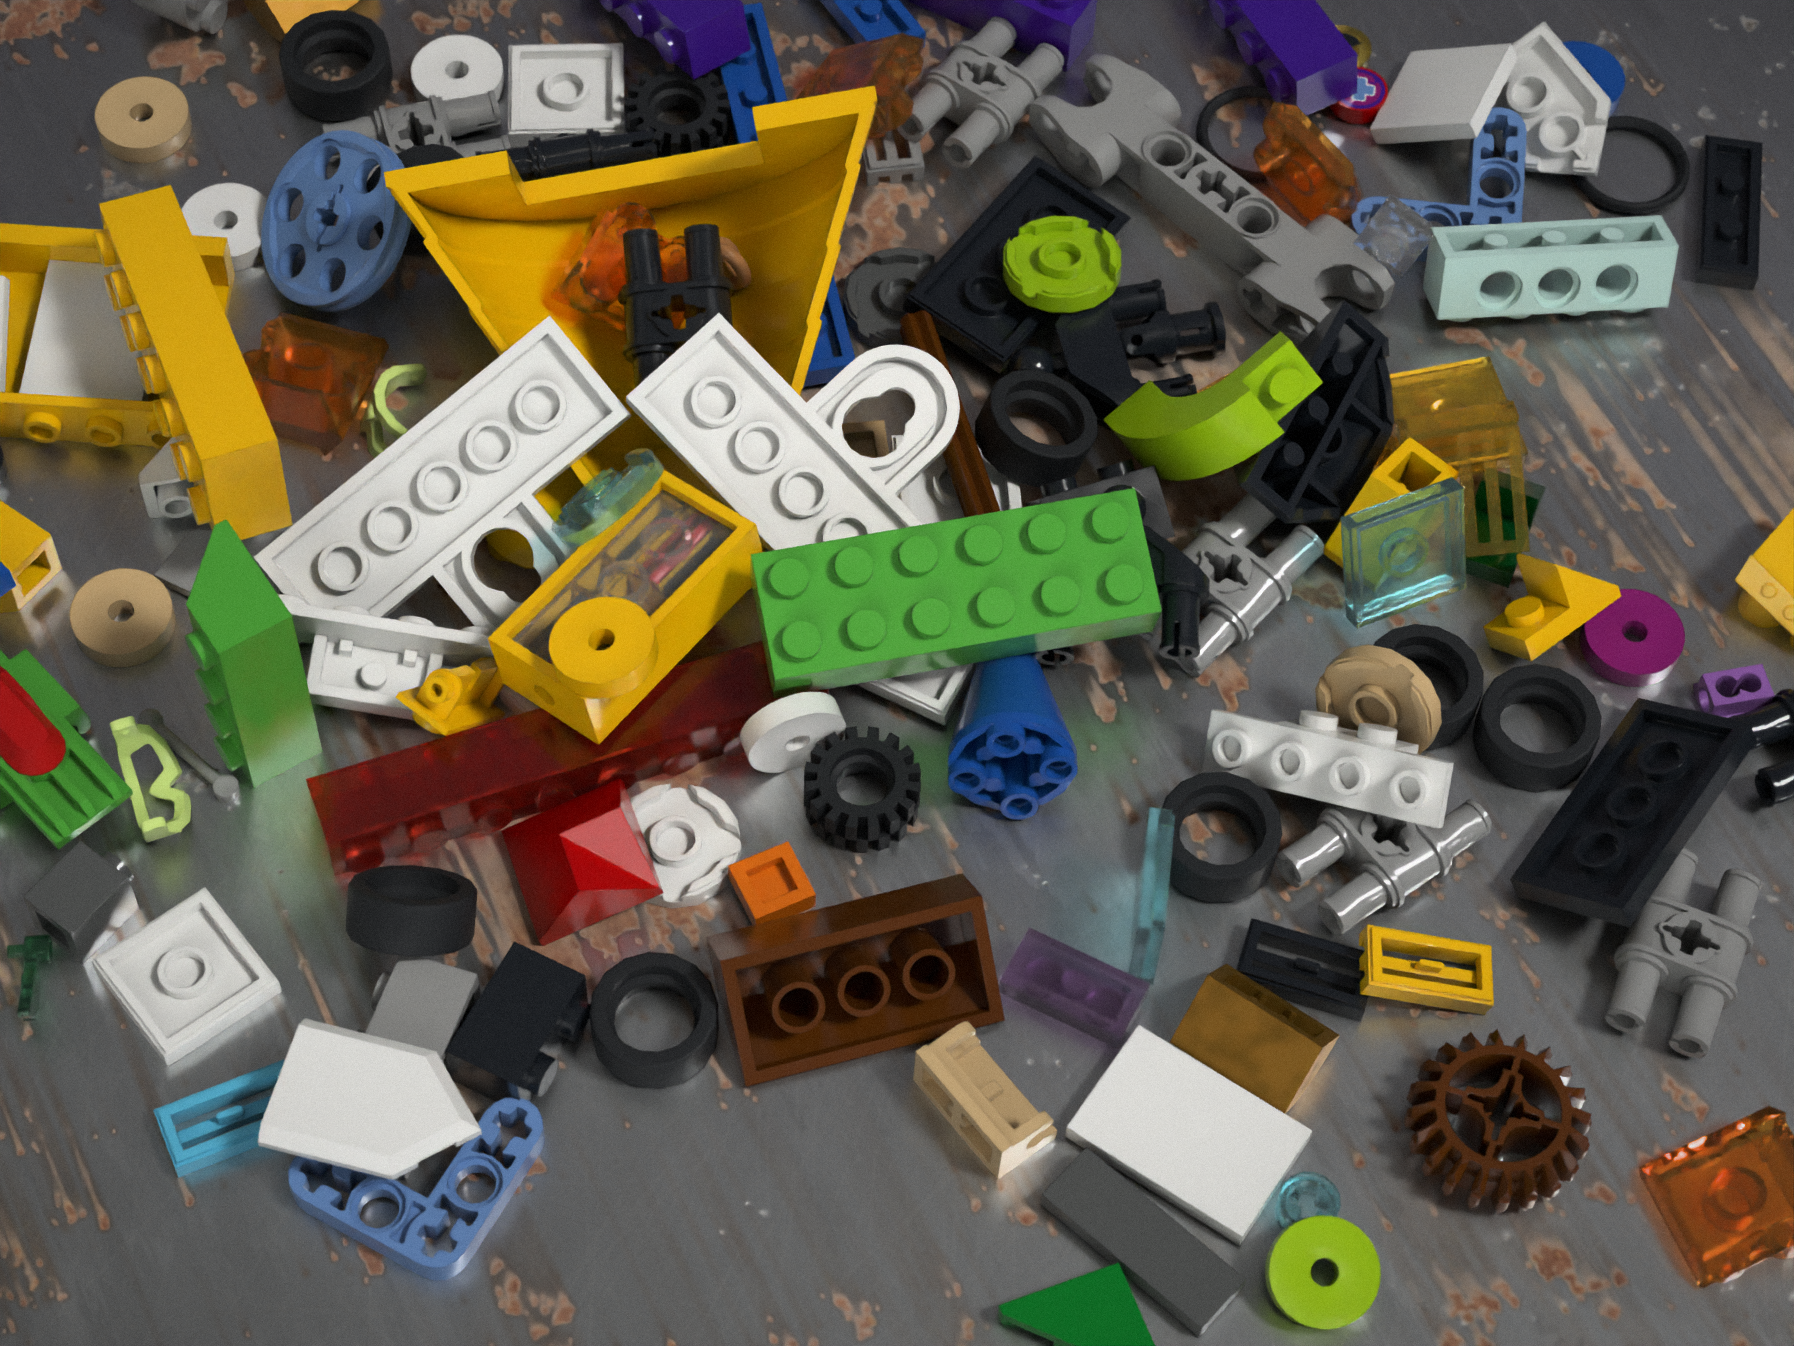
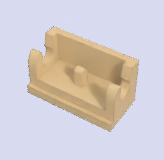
M965 1021L950 1029L931 1044H925L915 1052L913 1080L997 1180H999L1054 1140L1057 1136V1129L1052 1125L1054 1120L1046 1111L1038 1112L980 1045L979 1038L975 1035L976 1030L968 1021Z

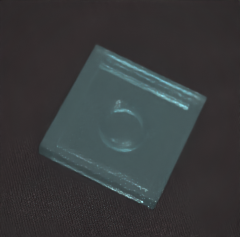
M1453 477L1341 517L1346 618L1356 629L1467 588L1464 488Z
M1149 807L1137 868L1127 987L1149 989L1155 979L1166 924L1175 815L1172 814L1170 809Z

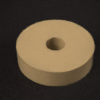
M134 77L115 84L101 96L95 109V122L102 145L110 154L127 162L151 163L173 155L186 143L192 129L189 106L183 92L173 83L157 77ZM143 118H149L148 120H145V121H138V120L143 119Z
M120 568L98 574L88 580L78 590L70 607V624L79 648L91 660L109 667H131L151 660L168 645L175 631L176 616L167 588L155 576L138 569ZM121 614L132 615L126 621H114V619Z

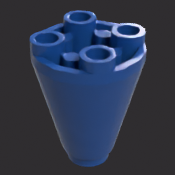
M1034 653L977 662L948 747L947 770L950 789L955 793L962 794L975 804L1000 810L1005 817L1013 820H1023L1035 815L1039 805L1046 804L1065 792L1078 771L1076 746Z

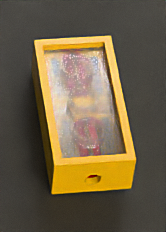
M659 467L488 637L503 684L599 745L752 587L750 579L751 554L763 552L757 525ZM597 597H619L636 603L649 615L659 647L656 665L643 683L623 695L594 699L575 694L566 688L556 675L549 653L551 631L558 619L578 603ZM601 645L596 650H605L611 645Z

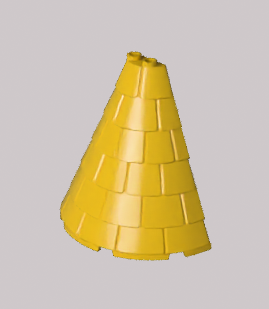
M874 85L752 107L758 141L523 182L507 151L384 172L386 187L424 237V245L466 302L470 315L499 355H502L550 315L632 415L570 466L601 509L600 515L604 521L659 467L723 504L626 403V396L635 389L633 364L626 360L622 351L623 346L627 344L624 308L618 301L620 289L626 284L623 233L633 229L648 228L656 230L659 238L663 281L674 283L687 280L684 229L698 224L717 225L720 237L730 239L737 246L741 256L747 262L752 276V281L747 288L737 290L730 297L733 328L801 397L822 326L820 318L841 249L839 242L860 174L861 165L859 163L877 109L876 89ZM681 311L672 312L673 328L679 330L686 328L684 313ZM761 543L762 551L765 552L766 547Z

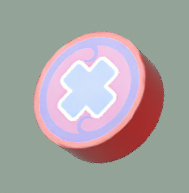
M1357 67V93L1330 105V108L1337 117L1353 124L1372 122L1386 102L1388 96L1387 83L1377 72L1368 68Z

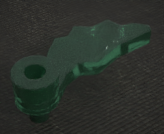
M50 934L25 936L24 944L7 946L8 959L24 957V973L21 975V989L17 1010L18 1018L23 1019V1021L36 1020L40 998L39 964H49L53 961V944Z

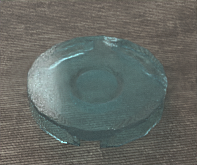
M641 447L630 451L624 458L630 466L621 472L615 471L612 467L607 471L605 469L602 470L561 509L562 513L558 516L561 520L553 522L551 530L565 547L572 549L598 536L618 521L651 490L661 477L665 466L650 449Z

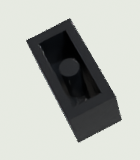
M514 941L445 1051L449 1073L453 1081L495 1102L508 1097H514L518 1100L522 1098L530 1101L534 1094L539 1097L543 1096L556 1075L559 1061L556 1059L567 1039L576 1041L581 1036L589 1021L591 1004L588 1003L586 976Z

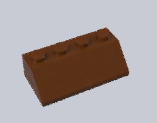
M963 873L706 937L718 998L743 1083L746 1087L939 1038L956 1025L968 1021L974 1028L1005 1021L982 895Z

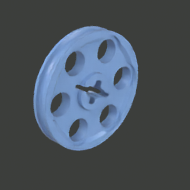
M337 130L324 133L307 142L285 164L272 186L265 206L261 229V245L267 272L276 288L288 299L323 312L344 311L366 301L390 277L405 249L412 222L385 184L384 172L405 168L402 161L390 147L358 132ZM339 151L341 157L340 166L335 175L328 179L327 165L331 157ZM379 165L381 169L379 183L375 189L368 193L366 189L368 175L375 166ZM302 194L304 201L302 211L295 220L291 221V205L295 198ZM339 216V217H338V222H337L336 226L334 227V221H335L336 217ZM382 221L384 229L382 239L375 248L371 249L369 246L370 233L373 227ZM304 249L306 253L304 268L300 274L294 277L292 272L294 259ZM344 263L346 269L345 279L340 288L333 292L332 277L335 270Z

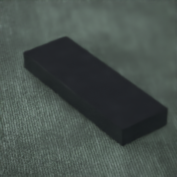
M1705 135L1700 153L1695 283L1754 291L1759 275L1763 145L1761 142Z

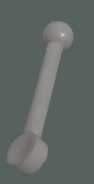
M153 708L145 709L139 714L138 724L150 725L166 740L170 748L212 784L214 796L217 800L229 803L237 799L240 788L238 780L230 774L220 775L163 724V716L159 711Z

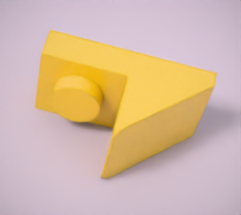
M1518 553L1516 554V559L1528 595L1509 603L1503 613L1487 623L1483 628L1490 648L1533 661L1619 599L1621 593L1619 586Z

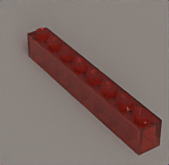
M761 640L675 666L599 745L542 708H537L306 779L313 812L334 875L337 876L349 871L360 873L379 867L385 860L410 852L427 853L435 851L444 846L449 840L468 834L496 832L509 825L513 820L539 812L542 813L619 778L623 781L626 790H628L636 782L661 774H682L695 767L697 763L725 754L728 756L743 755L745 751L740 741V733L744 724L757 711L783 697L773 699L763 641ZM829 689L814 692H823L829 694Z

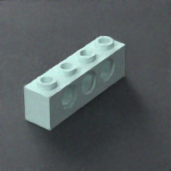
M1661 215L1431 227L1423 290L1437 320L1447 319L1454 322H1466L1473 318L1497 316L1522 319L1533 314L1552 313L1578 316L1586 314L1588 311L1606 310L1640 312L1645 308L1668 307L1679 245Z

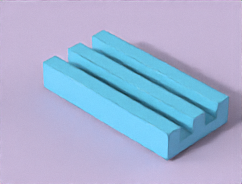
M284 1059L153 1110L178 1178L259 1147L258 1137L262 1121L259 1119L263 1118L271 1096L245 1106L237 1105L217 1113L216 1117L178 1132H176L174 1126L274 1088L284 1064Z

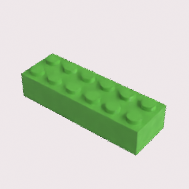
M1135 488L751 554L750 579L773 699L802 692H814L1152 632L1162 613Z

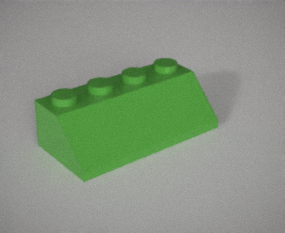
M226 519L214 525L186 606L193 631L185 635V640L194 659L200 666L194 672L202 691L209 700L208 703L204 704V708L218 734L213 737L217 751L231 772L241 768L253 788H256L323 751L292 615Z

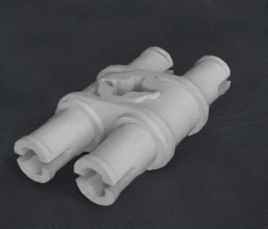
M992 17L970 41H959L954 44L947 54L948 57L936 69L927 71L921 77L919 92L896 114V129L906 139L919 142L942 117L950 119L960 126L945 140L944 144L946 145L943 147L944 157L953 166L959 169H968L991 144L1006 141L1011 136L1013 127L1026 114H1030V104L1041 96L1042 91L1062 72L1063 68L1061 67L1064 65L1063 55L1053 45L1040 43L1018 67L1002 60L1001 57L1015 45L1016 30L1006 19Z
M494 90L484 94L443 101L441 96L430 95L427 101L385 109L384 105H380L377 109L372 110L373 115L331 125H322L323 134L337 130L358 132L384 143L396 154L414 147V145L428 144L452 147L464 158L475 156V151L486 152L511 148L507 135L496 139L457 146L451 140L453 136L467 134L468 132L501 127L500 111ZM339 151L331 157L330 162L341 159ZM379 165L375 166V167L371 170V172H370L369 175H368L367 181H368V179L370 178V176L373 174V172L375 171V169H376L377 167H379Z
M1249 493L1219 522L1211 521L1202 524L1197 530V536L1181 551L1210 580L1209 597L1200 606V613L1205 617L1199 623L1200 655L1186 660L1185 648H1180V660H1175L1185 672L1196 678L1232 643L1248 642L1254 634L1253 629L1277 605H1285L1289 601L1293 591L1292 584L1324 553L1322 551L1324 544L1319 536L1310 528L1301 524L1295 527L1266 558L1258 557L1252 553L1246 546L1276 519V515ZM1162 613L1152 632L1138 635L1146 640H1152L1161 630Z
M1427 752V753H1425V754L1422 755V756H1427V757L1439 759V758H1437L1434 754H1432V753H1430V752ZM1468 799L1447 814L1444 818L1443 828L1438 829L1344 806H1338L1335 809L1327 808L1319 815L1316 821V828L1278 852L1275 861L1281 875L1295 888L1300 887L1337 860L1344 861L1353 870L1357 877L1322 899L1317 907L1318 914L1325 926L1333 934L1341 936L1380 908L1386 910L1399 908L1405 903L1407 895L1433 877L1442 878L1452 866V858L1490 833L1489 830L1492 829V821L1485 809L1473 799Z
M1683 848L1629 927L1624 944L1616 949L1614 961L1619 975L1605 1020L1609 1025L1620 1031L1639 1033L1645 1026L1657 987L1677 993L1683 998L1669 1045L1682 1055L1702 1058L1709 1052L1721 1011L1736 1001L1738 989L1735 984L1744 956L1751 952L1754 940L1748 925L1761 881L1747 871L1729 869L1724 872L1710 913L1686 905L1685 901L1698 858L1692 851ZM1681 946L1688 950L1687 954L1680 951Z

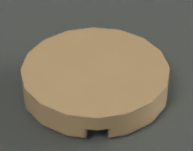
M1373 645L1347 648L1329 663L1315 688L1317 711L1338 716L1337 727L1358 731L1360 723H1369L1395 728L1398 730L1396 740L1419 745L1418 755H1421L1432 744L1442 724L1441 702L1431 680L1413 661L1392 649Z

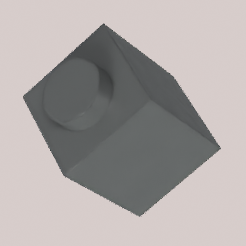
M79 841L23 895L34 926L82 964L139 909L131 886L134 876L130 869L111 852L105 851L100 856L82 841Z

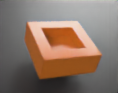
M788 841L728 865V878L752 925L796 915L816 907V893Z

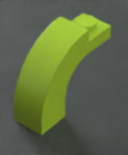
M1280 331L1237 369L1214 386L1190 396L1172 397L1164 394L1149 380L1103 420L1143 468L1155 465L1158 478L1165 480H1192L1228 469L1271 444L1284 433L1277 422L1323 382L1292 341Z

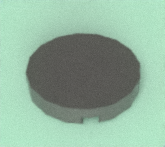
M896 247L876 251L864 258V264L859 266L855 272L854 268L846 277L843 293V311L848 327L862 342L874 348L885 345H904L899 330L901 326L900 319L907 313L902 309L905 297L936 264L934 262L935 256L919 249ZM937 333L940 342H943L947 339L941 334Z

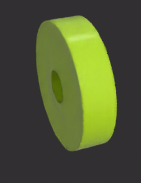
M1320 1215L1297 1220L1278 1234L1267 1254L1265 1279L1273 1302L1289 1319L1309 1328L1336 1329L1356 1321L1370 1308L1379 1290L1381 1268L1374 1245L1360 1228L1339 1217ZM1321 1258L1328 1260L1334 1268V1277L1325 1286L1315 1283L1311 1276L1312 1265Z

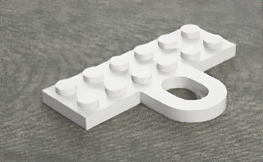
M720 313L713 317L626 396V403L726 507L757 525L760 542L768 551L923 525L924 523L897 495L946 450L955 433L960 412L958 391L947 369L930 354L907 345H885L864 352L806 403ZM891 390H900L907 393L914 402L915 412L912 418L905 424L903 440L896 450L883 457L870 458L858 454L849 447L843 436L842 423L848 413L860 401L878 399L884 393Z
M549 315L255 555L254 559L285 595L300 598L307 605L329 609L339 605L356 606L365 609L371 616L386 618L428 582L436 578L474 626L495 631L523 603L513 601L504 591L488 588L481 582L474 566V555L477 545L486 535L496 530L510 529L519 532L528 540L533 549V567L540 575L542 585L577 548L535 498V495L632 415Z

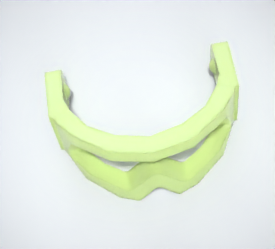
M424 364L395 365L380 375L360 421V433H367V450L374 458L388 448L384 443L383 427L397 439L408 431L388 410L386 398L398 387L421 385L427 376Z
M133 716L110 722L125 783L133 792L130 799L143 839L148 843L182 832V829L191 819L190 796L184 791L172 788L173 784L182 774V770L168 743L150 725L136 724ZM146 744H150L163 766V771L151 785L149 793L157 798L174 802V817L171 820L165 821L163 816L150 819L131 759V754Z

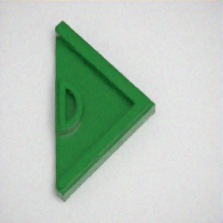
M1119 1262L998 1306L997 1314L1002 1324H1013L1053 1341V1346H1155Z

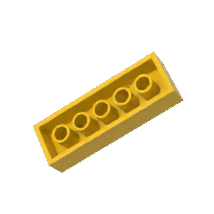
M168 185L98 204L104 229L94 231V238L104 268L109 266L113 268V272L103 276L107 294L114 311L121 309L126 311V315L119 318L129 351L141 350L143 354L142 357L136 358V364L146 394L158 393L160 399L152 402L163 437L171 436V438L175 437L177 440L176 443L170 444V451L179 479L181 481L188 479L189 483H194V487L187 488V493L198 526L209 523L213 531L214 525L227 519L240 540H244L293 525L277 437L172 186Z

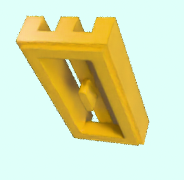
M1368 924L1359 933V946L1364 947V953L1359 958V970L1365 971V977L1360 981V994L1485 1015L1494 1006L1492 951L1490 945ZM1382 950L1476 966V971L1446 967L1442 962L1420 959L1417 962L1382 956Z

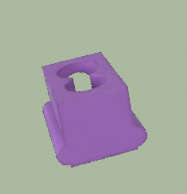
M1762 664L1702 674L1698 683L1693 684L1694 696L1700 711L1727 718L1771 704L1775 696Z

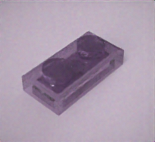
M1029 927L1000 979L999 991L1003 995L1119 1049L1148 996L1150 984Z

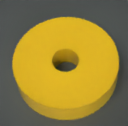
M597 597L578 603L558 619L549 638V653L558 679L575 694L594 699L620 696L638 687L653 671L659 653L658 641L649 615L636 603L619 597ZM601 645H611L605 650H596Z

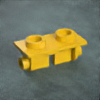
M492 657L479 658L470 667L464 665L452 669H437L428 675L422 686L398 692L395 697L413 711L412 718L421 727L432 733L445 736L503 719L506 714L493 704L504 684L495 658Z

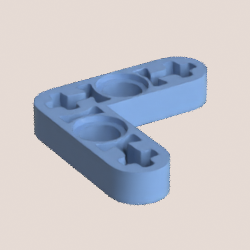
M1504 107L1492 108L1478 137L1470 140L1466 205L1373 196L1361 200L1354 207L1349 228L1360 236L1376 257L1426 262L1429 242L1424 240L1418 231V227L1425 222L1434 221L1441 223L1445 227L1522 223L1527 138L1525 122L1519 114L1511 109ZM1494 129L1501 130L1503 139L1506 140L1501 158H1491L1494 151V136L1491 135V131ZM1487 177L1501 178L1507 182L1511 193L1504 198L1489 197L1480 188V182ZM1370 218L1380 219V225L1383 228L1382 234L1376 235L1371 233V227L1368 224ZM1402 220L1410 221L1406 239L1399 238L1402 227H1400Z
M508 1097L494 1102L478 1122L482 1134L463 1144L428 1198L396 1180L296 1156L289 1167V1186L297 1206L307 1214L424 1278L433 1281L448 1280L457 1276L468 1265L540 1155L545 1143L543 1118L538 1108L526 1099L521 1098L518 1100L514 1097ZM518 1121L524 1122L527 1138L523 1139L514 1136L502 1152L504 1166L509 1167L505 1169L494 1158L502 1146L499 1127L503 1125L507 1128H513ZM327 1169H331L335 1185L350 1194L344 1211H341L344 1207L341 1193L321 1185L314 1193L311 1192L307 1178L310 1173L322 1176ZM472 1173L486 1174L496 1183L494 1193L481 1203L466 1202L458 1196L456 1191L459 1182ZM385 1197L396 1202L399 1206V1213L390 1225L383 1228H373L361 1221L360 1213L362 1208L370 1200ZM448 1207L458 1217L449 1235L453 1251L449 1253L445 1250H439L433 1258L429 1257L424 1240L426 1237L438 1240L443 1236L450 1225L448 1210L443 1209ZM465 1222L472 1223V1225L468 1226Z

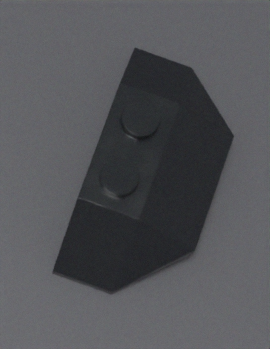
M1345 300L1338 303L1297 346L1298 351L1323 383L1277 422L1284 431L1281 436L1256 454L1233 466L1238 484L1284 523L1340 522L1368 480L1395 428L1392 383L1386 363V358L1390 356L1389 339Z

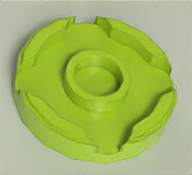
M1049 216L1033 220L1020 227L1019 235L1013 238L1012 241L1009 238L1005 244L1003 279L1011 294L1028 306L1047 312L1075 313L1094 308L1112 296L1121 278V249L1113 235L1101 227V233H1099L1095 229L1088 228L1089 221L1075 216Z

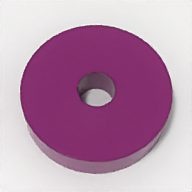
M1620 589L1621 597L1583 624L1580 632L1582 654L1589 666L1597 674L1612 683L1626 687H1645L1656 684L1673 671L1681 655L1685 642L1682 621L1676 611L1660 597L1642 590ZM1624 634L1635 635L1640 639V642H1632Z

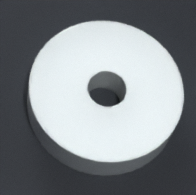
M449 35L433 40L416 54L411 66L413 92L417 102L429 100L430 95L441 96L443 101L484 94L491 90H494L498 102L504 92L503 63L499 53L489 43L473 36ZM462 76L459 79H454L453 77Z
M221 183L198 191L186 201L181 210L191 234L227 237L234 271L247 269L263 259L261 229L267 199L263 194L247 185ZM224 226H234L230 229H221Z
M802 692L778 699L757 711L744 724L740 733V741L748 761L754 769L767 773L786 772L805 766L806 761L811 762V751L817 744L825 749V737L831 733L836 732L841 741L845 735L846 723L836 700L831 695L823 692Z

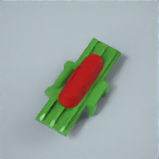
M24 649L11 659L0 650V810L14 802L59 850L133 795V792L81 736V734L86 733L90 729L91 720L80 705L27 649Z

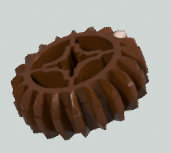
M1498 1029L1488 1035L1485 1046L1471 1032L1467 1036L1462 1037L1459 1049L1446 1042L1445 1045L1438 1049L1435 1057L1436 1061L1427 1059V1061L1423 1062L1417 1075L1419 1081L1411 1084L1406 1097L1408 1104L1412 1107L1407 1109L1404 1116L1405 1129L1415 1132L1412 1134L1408 1144L1410 1154L1428 1155L1422 1166L1424 1177L1440 1173L1446 1177L1442 1186L1444 1197L1454 1193L1458 1187L1468 1191L1467 1204L1469 1209L1477 1207L1482 1196L1491 1198L1497 1215L1506 1211L1511 1197L1524 1211L1534 1206L1537 1194L1549 1201L1557 1196L1561 1188L1560 1182L1568 1183L1574 1179L1579 1170L1578 1161L1584 1159L1589 1149V1139L1584 1134L1588 1133L1592 1124L1591 1113L1581 1110L1586 1100L1585 1088L1566 1087L1573 1075L1571 1065L1556 1069L1548 1065L1552 1058L1550 1047L1539 1051L1537 1056L1526 1051L1528 1044L1525 1034L1518 1037L1513 1046L1504 1045ZM1479 1082L1497 1083L1493 1087L1486 1089L1467 1086L1465 1091L1459 1089L1463 1086ZM1523 1094L1526 1097H1528L1536 1105L1537 1108L1531 1106L1524 1099ZM1499 1103H1502L1503 1110L1500 1119L1505 1124L1501 1126L1496 1140H1493L1491 1136L1495 1123L1490 1121V1118L1494 1116ZM1455 1132L1466 1137L1471 1143L1473 1150L1467 1147ZM1531 1151L1538 1154L1521 1161L1507 1162L1497 1160L1502 1155L1509 1153L1528 1156Z

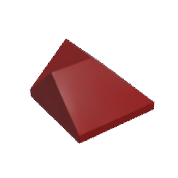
M620 778L501 830L538 941L542 946L664 893L626 787Z

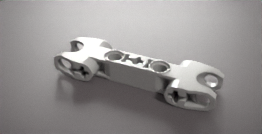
M1095 53L1085 61L1086 72L1083 81L1088 87L1091 96L1099 104L1092 107H1076L1053 95H1041L1030 104V125L1066 171L1083 184L1092 188L1100 187L1114 175L1118 176L1136 190L1148 203L1227 265L1242 273L1244 277L1236 285L1240 303L1254 319L1273 334H1278L1281 331L1293 343L1299 345L1313 330L1309 322L1316 327L1331 311L1321 300L1327 296H1342L1358 303L1362 307L1380 310L1391 301L1395 282L1385 266L1366 246L1358 234L1335 217L1327 214L1317 216L1305 227L1297 223L1263 193L1189 136L1175 129L1182 119L1180 106L1173 94L1148 73L1130 66L1113 56ZM1104 75L1107 76L1111 84H1109L1108 81L1104 78ZM1360 272L1370 280L1373 286H1371L1367 282V280L1360 274Z

